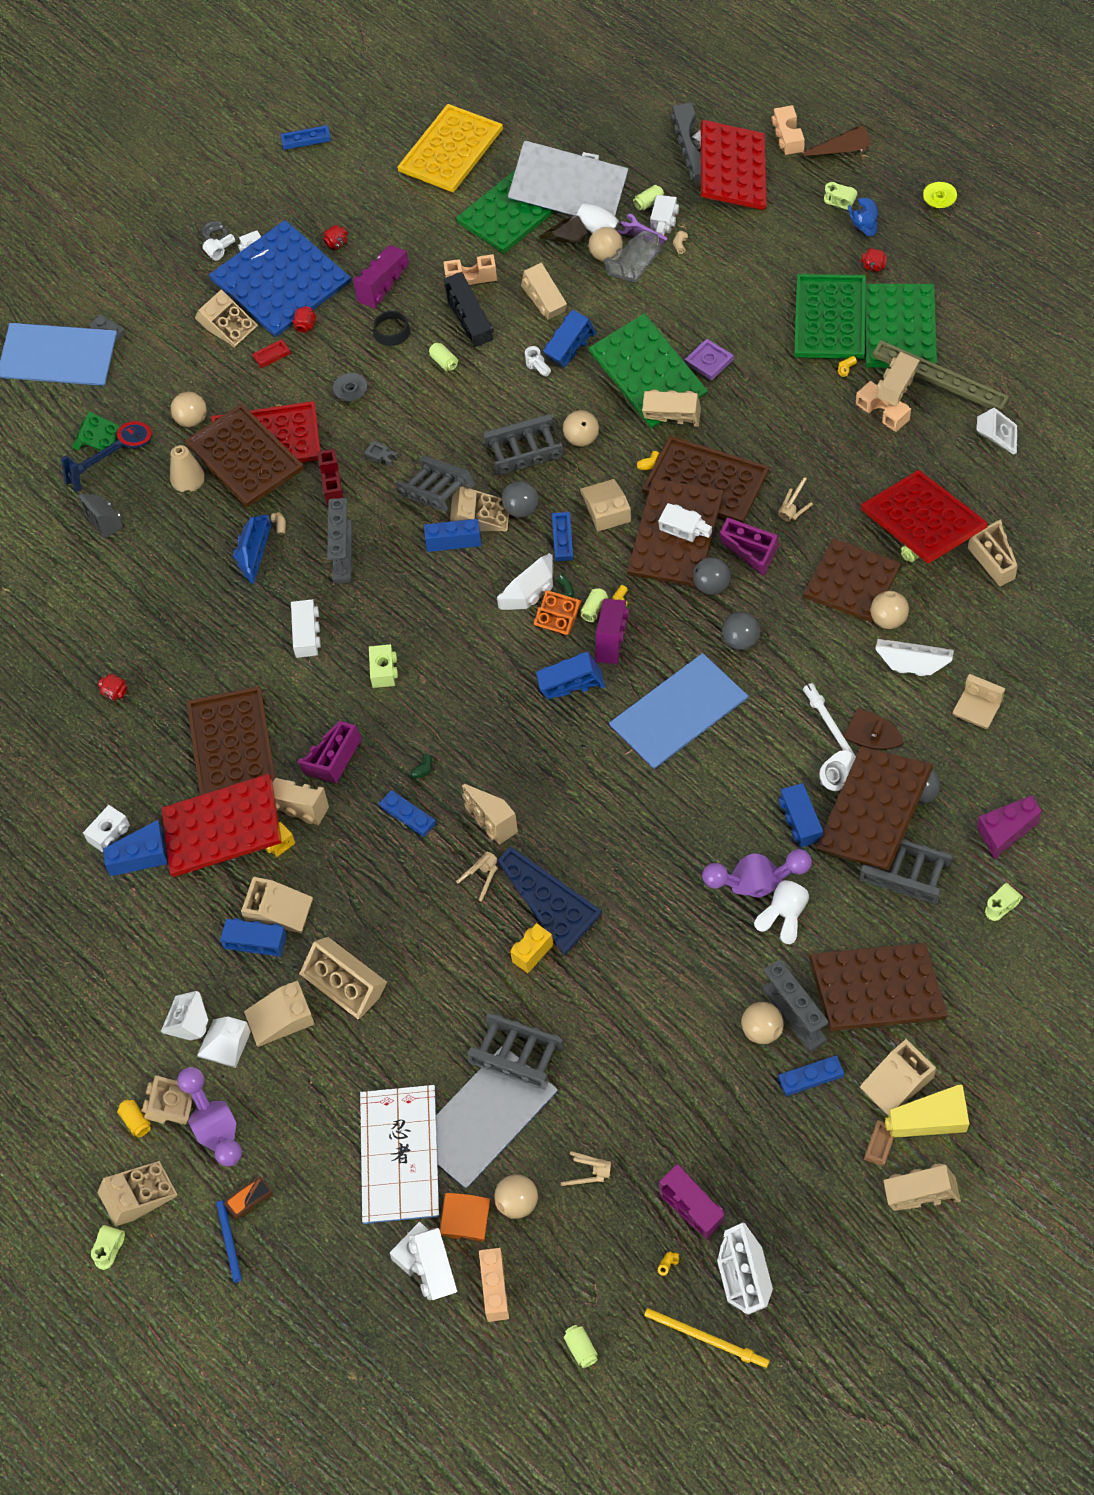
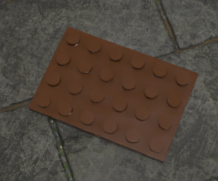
M242 403L185 440L186 445L246 507H249L304 470L303 464Z
M669 436L642 488V493L649 495L653 478L720 489L724 491L718 517L723 519L730 518L744 523L769 473L770 467Z
M653 478L627 574L696 587L693 582V570L699 561L707 558L724 491ZM667 504L679 505L685 510L695 511L701 515V519L705 521V524L712 526L710 537L699 535L691 542L661 531L659 529V519Z
M260 686L186 701L200 795L266 774H270L272 782L275 780L276 775Z
M860 747L823 830V836L820 837L816 846L817 851L889 871L933 770V765L903 756Z
M926 943L813 953L809 956L824 1015L828 1020L827 1026L829 1031L945 1020L948 1016Z

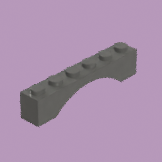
M692 102L674 105L673 113H670L671 122L675 123V134L679 135L678 143L679 146L682 145V155L686 157V168L690 169V180L694 181L695 187L701 186V153L694 147L690 139L691 132L695 127V111Z

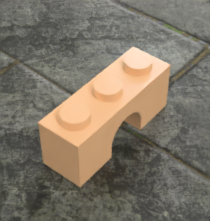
M793 105L775 108L771 121L772 125L775 126L776 137H779L780 149H783L785 155L803 152L805 139L801 128L796 129L797 116Z
M494 254L477 257V263L473 267L462 266L460 259L443 262L446 278L463 272L469 285L497 281Z
M872 381L868 382L856 393V405L867 413L876 408L884 409L882 423L897 432L910 420L911 408L899 401L897 406H894L877 398L879 390L876 388L878 385Z
M501 1249L480 1250L479 1258L487 1321L509 1319Z

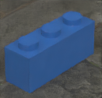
M478 519L424 525L427 552L481 546Z
M801 783L781 789L778 802L781 809H785L787 824L792 826L793 830L791 832L794 841H798L800 848L818 843L820 837L823 836V830L804 784Z
M234 918L233 920L226 919L220 941L224 949L281 957L287 935L284 927L279 924L267 925L259 921L246 922Z

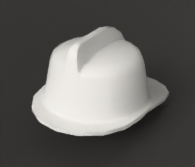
M845 750L839 751L830 757L820 768V785H824L831 791L842 789L856 756L852 752Z

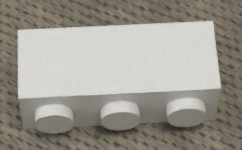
M313 599L291 602L296 658L318 655V648H321L320 637H317V633L320 632L319 621L316 622V617H319L318 606H314Z
M439 1228L411 1235L409 1248L416 1257L415 1269L422 1278L421 1290L424 1297L427 1296L428 1300H435L456 1293L457 1289Z

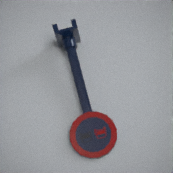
M138 421L123 424L117 431L118 441L81 464H77L67 455L61 458L65 484L72 483L75 492L81 490L79 475L84 473V470L123 446L128 448L145 446L152 438L150 427Z

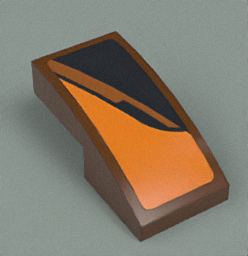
M260 1176L229 1197L224 1202V1205L235 1220L253 1211L255 1205L271 1197L273 1191Z

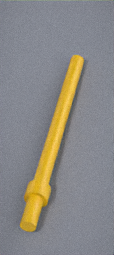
M646 1309L645 1317L741 1357L742 1361L749 1364L752 1362L766 1369L769 1365V1359L755 1354L749 1348H740L652 1309Z

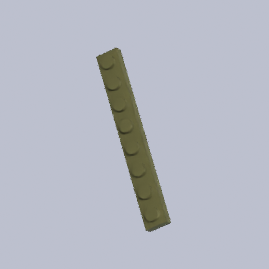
M880 340L873 352V358L889 365L893 357L897 358L900 352L916 358L920 361L914 376L987 408H995L1002 412L1009 399L1008 395Z

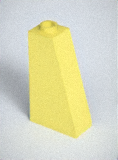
M957 1085L891 1109L888 1118H885L886 1130H890V1134L894 1138L967 1132L969 1118L963 1085Z

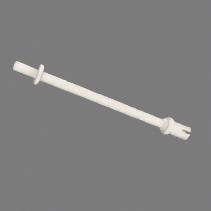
M813 683L808 684L810 690L806 685L803 691L809 698L811 707L818 709L842 750L853 753L825 708L824 697L818 693Z

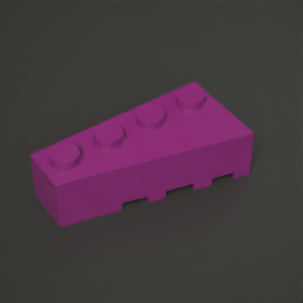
M389 245L378 255L377 261L373 260L370 263V268H364L361 271V276H356L353 279L359 303L375 309L382 302L385 294L391 290L393 283L399 279L402 271L408 267L407 251Z

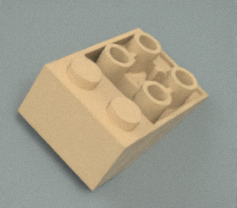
M222 290L202 306L195 317L206 330L233 347H236L258 326Z
M461 486L452 496L450 522L478 519L480 531L508 530L509 513L504 509L502 498Z
M467 784L462 785L464 792L462 796L465 800L464 806L466 810L476 816V822L480 827H485L486 833L491 840L495 839L500 845L518 833L515 812L505 800Z
M253 877L241 912L246 922L259 921L267 925L279 924L285 930L302 933L313 897L273 880Z
M905 1039L889 1053L859 1088L888 1116L891 1109L904 1105L934 1078L936 1067Z
M160 1161L103 1178L98 1190V1194L115 1227L134 1221L177 1197V1193Z

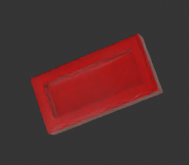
M281 339L252 355L262 369L291 354V352Z

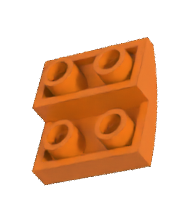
M546 590L541 608H538L533 625L569 635L582 601Z
M446 1193L439 1229L441 1236L458 1240L462 1237L482 1242L485 1238L490 1199L466 1194Z

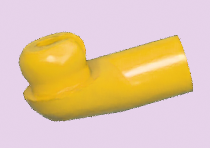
M851 356L841 361L838 365V374L843 377L847 376L849 367L857 364L856 358Z
M653 451L650 458L639 460L637 468L639 470L653 469L660 453Z
M620 585L612 599L624 600L623 597L628 591L627 587Z
M672 1251L667 1252L658 1266V1273L662 1276L666 1275L671 1264L677 1265L679 1263V1254L672 1253Z

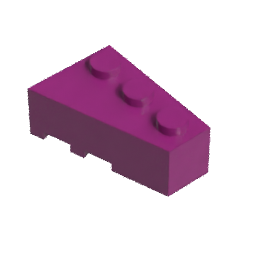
M727 518L720 532L721 543L765 576L779 547L778 535Z
M604 599L596 630V662L618 664L621 643L624 640V631H626V619L629 618V608H626V600Z
M339 721L323 736L324 740L317 746H313L310 749L311 752L304 759L300 758L297 761L304 775L335 784L338 782L362 739L356 725Z
M1032 795L979 816L977 829L995 860L1005 849L1010 848L1018 838L1023 837L1039 823L1042 810Z
M678 1164L659 1181L660 1197L706 1240L724 1223V1210L718 1204H714L708 1195L699 1188Z

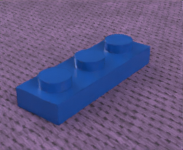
M328 125L281 134L284 150L331 141Z
M570 512L552 513L555 561L573 560Z
M392 790L379 803L380 808L423 837L436 825L435 819Z
M836 1055L778 1075V1080L786 1097L844 1077V1071Z

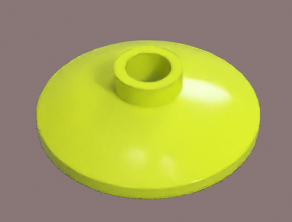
M934 182L924 189L923 198L932 207L945 208L956 201L957 191L948 183Z

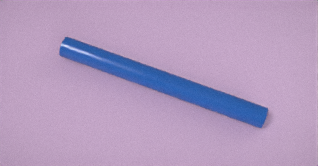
M221 1200L216 1202L233 1282L238 1283L242 1281L228 1214L224 1205L225 1201Z

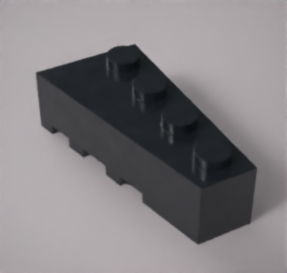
M463 272L444 278L447 303L474 348L492 341L493 326L491 323H488L484 311H482Z

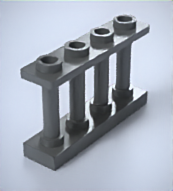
M551 414L483 433L486 449L493 447L497 461L494 462L496 475L524 469L528 466L541 464L564 456L562 443L555 445L550 433L553 430ZM543 433L548 447L538 449L533 436ZM527 438L531 452L521 454L517 440ZM510 443L514 456L504 459L499 445Z
M427 456L419 459L422 470L408 483L395 482L398 488L397 491L402 497L410 498L413 501H418L426 506L429 505L445 512L448 510V507L444 501L460 486L471 489L475 485L468 470ZM430 474L420 486L415 487L423 477ZM441 478L430 491H426L434 481ZM449 482L453 483L441 495H437Z
M346 498L329 499L327 558L328 560H333V584L352 582V520H347Z
M902 839L890 872L879 870L877 867L863 865L860 881L937 905L941 889L937 888L936 885L943 866L950 868L952 855L945 851L933 850L926 845H917ZM905 854L916 858L909 878L897 875ZM924 860L935 863L928 884L917 882Z
M778 960L766 967L764 973L771 982L763 987V992L772 1004L781 1011L784 1020L809 1053L826 1044L827 1038L820 1029L828 1025V1020L782 960Z
M487 1013L486 1025L489 1026V1029L480 1048L470 1047L468 1051L469 1063L545 1090L548 1084V1076L544 1071L554 1049L562 1052L564 1048L563 1039L556 1034L544 1033L536 1027L524 1026L519 1021L504 1019L499 1014ZM498 1029L508 1033L499 1055L495 1056L488 1053L487 1050ZM516 1036L526 1039L527 1042L518 1061L512 1062L507 1060L506 1057ZM538 1043L546 1046L537 1068L527 1067L525 1064L534 1044Z

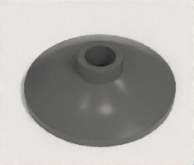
M357 373L343 374L335 380L333 392L340 400L354 401L366 393L367 381Z

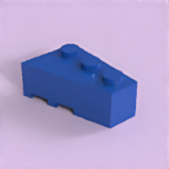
M572 309L570 314L566 315L561 327L555 331L554 337L545 345L543 352L547 359L564 368L577 355L576 350L580 346L584 347L587 344L586 340L590 336L594 337L597 333L589 318Z
M588 652L580 653L573 658L562 660L558 664L545 667L536 672L540 691L547 699L570 695V691L579 689L585 692L588 691L589 687L598 685L600 688H605L601 668Z
M158 820L103 849L105 866L110 877L168 864L163 830Z

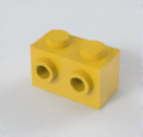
M537 923L533 928H529L525 932L524 938L520 942H516L511 948L512 963L528 974L553 946L552 934Z

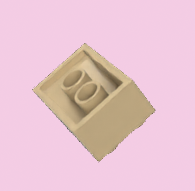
M615 479L580 489L597 532L631 522V508L625 494Z
M298 981L276 989L244 1011L257 1047L315 1025Z

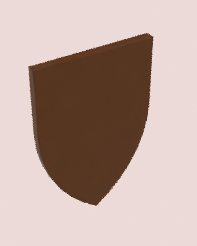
M857 708L843 736L846 741L874 750H888L904 744L902 736L892 723L883 717Z

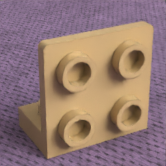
M969 674L966 679L965 690L952 715L988 729L1003 701L1005 688Z

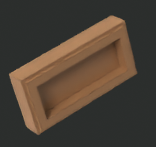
M877 1120L864 1160L883 1167L894 1140L890 1130H886L885 1122Z

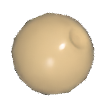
M602 227L591 234L588 247L594 258L608 262L620 255L623 249V241L621 235L615 229Z
M182 392L171 403V415L175 422L181 426L195 427L203 422L206 417V403L201 396L194 392Z
M574 411L566 417L563 423L564 436L574 446L590 445L598 436V421L588 411Z
M881 592L872 601L870 608L871 617L879 627L885 629L898 628L907 620L909 613L908 602L898 592Z
M757 1002L745 1010L741 1026L745 1036L752 1042L769 1044L782 1034L784 1019L781 1011L773 1004Z
M513 1174L505 1177L497 1184L494 1193L495 1205L498 1211L508 1218H523L529 1215L536 1207L538 1201L537 1188L533 1181L524 1175Z

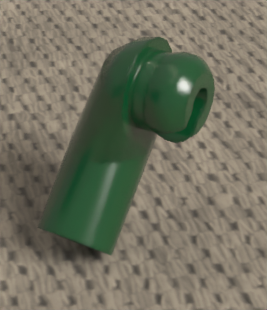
M562 573L556 578L565 590L561 595L573 598L575 594L572 584Z
M428 754L423 755L422 764L411 770L413 778H422L430 774L432 756Z

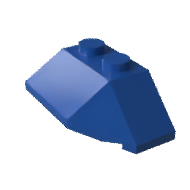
M269 515L255 516L248 520L243 527L242 533L238 535V547L234 549L233 558L236 559L238 568L252 584L255 583L271 528Z

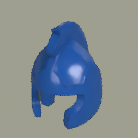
M860 198L858 202L864 208L853 211L851 205H848L850 217L853 224L862 230L866 236H874L877 231V207L872 199Z

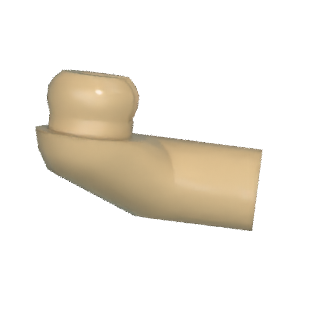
M684 231L677 232L673 240V245L678 254H683L686 251L682 242L686 241L688 234Z
M280 512L272 513L271 521L273 523L277 522L276 534L285 535V518Z

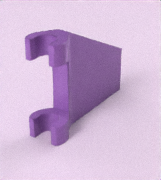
M628 214L626 217L631 220V223L621 221L619 224L624 228V231L617 230L621 236L630 235L662 245L667 240V237L640 224L632 214Z

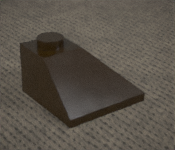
M577 215L562 220L539 235V237L545 240L564 243L575 242L576 244L584 239L583 236L588 232Z

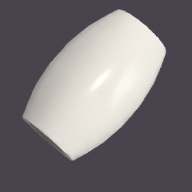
M583 203L577 213L585 229L590 233L602 227H611L616 230L619 225V220L613 214L593 204Z

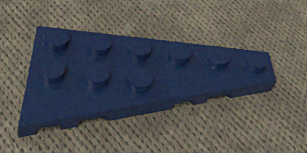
M511 846L498 859L500 867L544 929L552 934L553 942L565 957L602 915V910Z

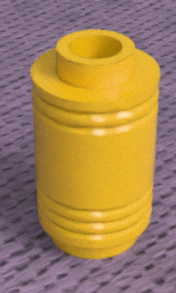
M125 1100L119 1105L117 1113L133 1136L139 1138L150 1131L151 1123L149 1120L144 1119L145 1115L141 1112L135 1100Z

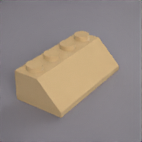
M329 937L314 941L299 973L357 1019H361L375 1004L387 984V981Z

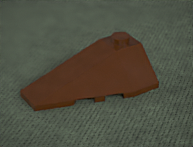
M859 125L841 133L839 137L830 138L825 143H820L801 153L802 156L857 150L860 153L867 150L871 142L865 126Z

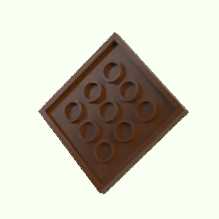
M833 538L804 591L803 598L872 623L873 619L870 612L872 601L879 593L889 591L901 568V563Z

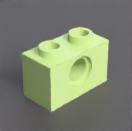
M391 644L369 647L372 687L395 686V678H398L397 667H394V663H397L396 651H392Z

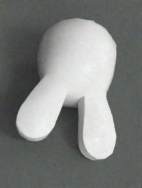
M785 880L780 882L775 890L771 906L756 918L754 922L755 928L761 932L767 931L777 916L780 915L785 918L780 939L785 944L794 943L797 937V918L809 900L808 891L792 881Z

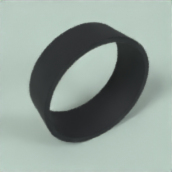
M386 311L376 317L373 325V335L378 343L385 346H395L407 340L410 335V326L407 318L402 313ZM387 319H399L406 323L404 329L395 335H383L376 329L381 322Z

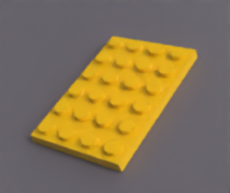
M447 104L398 165V172L454 193L503 130V124Z

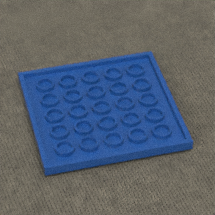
M286 220L209 274L210 279L275 338L293 325L292 320L298 308L307 306L314 310L352 282L351 277ZM266 250H269V251H267L264 255L255 257V256H257L258 254H260V253H262V252H264V251H266Z

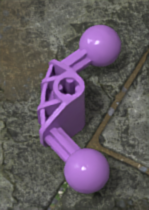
M795 849L788 854L786 863L777 868L767 857L760 854H750L739 861L732 875L728 874L722 864L711 863L704 868L702 878L704 883L710 888L716 889L723 885H728L732 887V891L736 894L763 897L774 891L778 884L782 882V879L791 873L797 875L806 873L811 867L812 859L805 850Z
M194 1067L183 1069L178 1075L177 1083L184 1093L191 1094L197 1106V1109L188 1120L195 1137L200 1144L215 1151V1158L219 1164L226 1167L237 1164L241 1159L242 1150L240 1145L234 1141L236 1121L225 1101L209 1102L202 1090L204 1076L199 1069Z

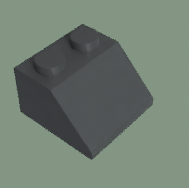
M78 495L87 519L105 539L123 528L121 523L122 516L117 510L114 511L112 509L113 507L107 499L104 500L100 495Z

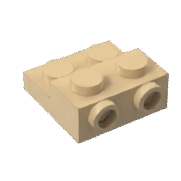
M155 1075L153 1082H149L145 1094L149 1095V1099L144 1100L141 1112L145 1113L144 1119L163 1124L165 1120L186 1125L193 1099L191 1094L184 1093L179 1088L176 1080Z

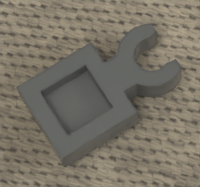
M373 441L364 452L365 458L379 464L383 460L388 466L393 465L390 458L398 459L396 452L389 451L387 446Z

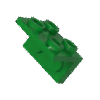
M89 411L82 421L72 448L78 451L81 445L85 446L87 444L102 451L115 442L120 426Z

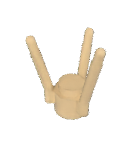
M806 477L803 478L790 501L789 498L793 490L792 488L789 489L778 511V515L782 520L789 522L792 519L795 521L799 515L813 505L810 502L796 513L797 508L793 504L807 480Z
M485 852L456 883L459 884L478 869L483 872L490 871L479 897L481 902L494 873L498 869L495 866L498 859L492 853Z
M571 1151L569 1154L575 1156L573 1160L592 1165L593 1174L597 1175V1177L564 1181L560 1185L604 1182V1178H609L611 1161Z

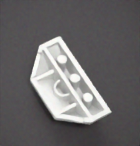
M550 553L540 557L505 588L503 593L499 594L497 597L499 609H527L531 605L536 604L539 598L545 594L546 590L551 591L553 587V558Z
M878 639L876 651L892 670H896L899 673L911 672L918 676L932 675L952 661L954 652L951 649Z
M741 1223L725 1230L723 1236L725 1238L722 1242L717 1261L727 1301L744 1313L751 1314L767 1307L773 1287L762 1247L747 1225Z

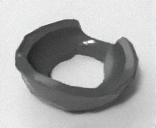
M213 221L207 223L202 228V234L208 240L212 239L210 238L212 232L221 230L223 235L218 239L221 240L227 236L228 229H225L220 221Z

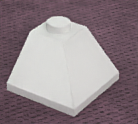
M995 408L977 416V431L1013 455L1016 454L1017 425Z
M198 991L175 996L162 1027V1033L187 1040L200 1039L205 1034L208 1018Z
M231 1017L213 1019L197 1056L236 1068L251 1033L247 1022Z

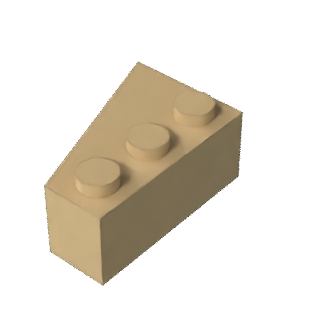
M542 262L524 271L521 287L547 320L566 311L567 303Z
M902 352L899 353L897 358L893 357L889 366L891 369H886L883 376L884 381L880 380L876 388L879 390L877 398L897 406L903 393L907 391V386L911 385L920 360Z
M650 390L644 391L642 412L644 418L664 422L667 419L677 420V424L683 425L684 421L694 423V427H699L701 406L698 394L692 391L677 393L672 390L667 392Z
M999 520L971 537L968 549L999 587L1015 579L1018 566L1012 549L1009 547L1007 535L1004 533L1002 521Z
M275 778L273 788L277 811L285 812V814L293 818L298 817L308 824L313 823L319 826L329 808L324 788L310 789L308 784H304L301 787L296 786V783L293 781Z
M935 1164L926 1170L915 1169L906 1175L895 1174L890 1176L889 1179L883 1180L888 1205L893 1211L921 1207L922 1203L932 1201L934 1205H940L941 1200L954 1199V1203L961 1202L956 1177L946 1164Z

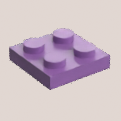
M706 339L685 359V363L712 381L734 360V355Z

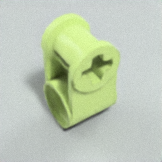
M829 182L825 186L824 202L826 204L848 210V205L852 207L857 197V191L854 188L835 182Z
M1005 883L988 899L985 909L986 917L992 921L1000 920L1020 903L1023 896L1008 883Z
M106 1225L100 1228L97 1240L91 1250V1257L95 1261L97 1268L105 1270L112 1266L118 1250L123 1244L125 1231Z

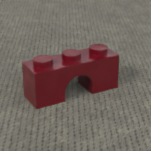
M335 449L317 452L327 506L329 505V499L344 498Z

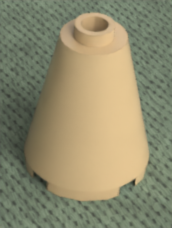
M183 445L174 447L171 450L170 457L171 485L180 492H185L184 490L192 492L200 488L205 480L203 468L187 447Z

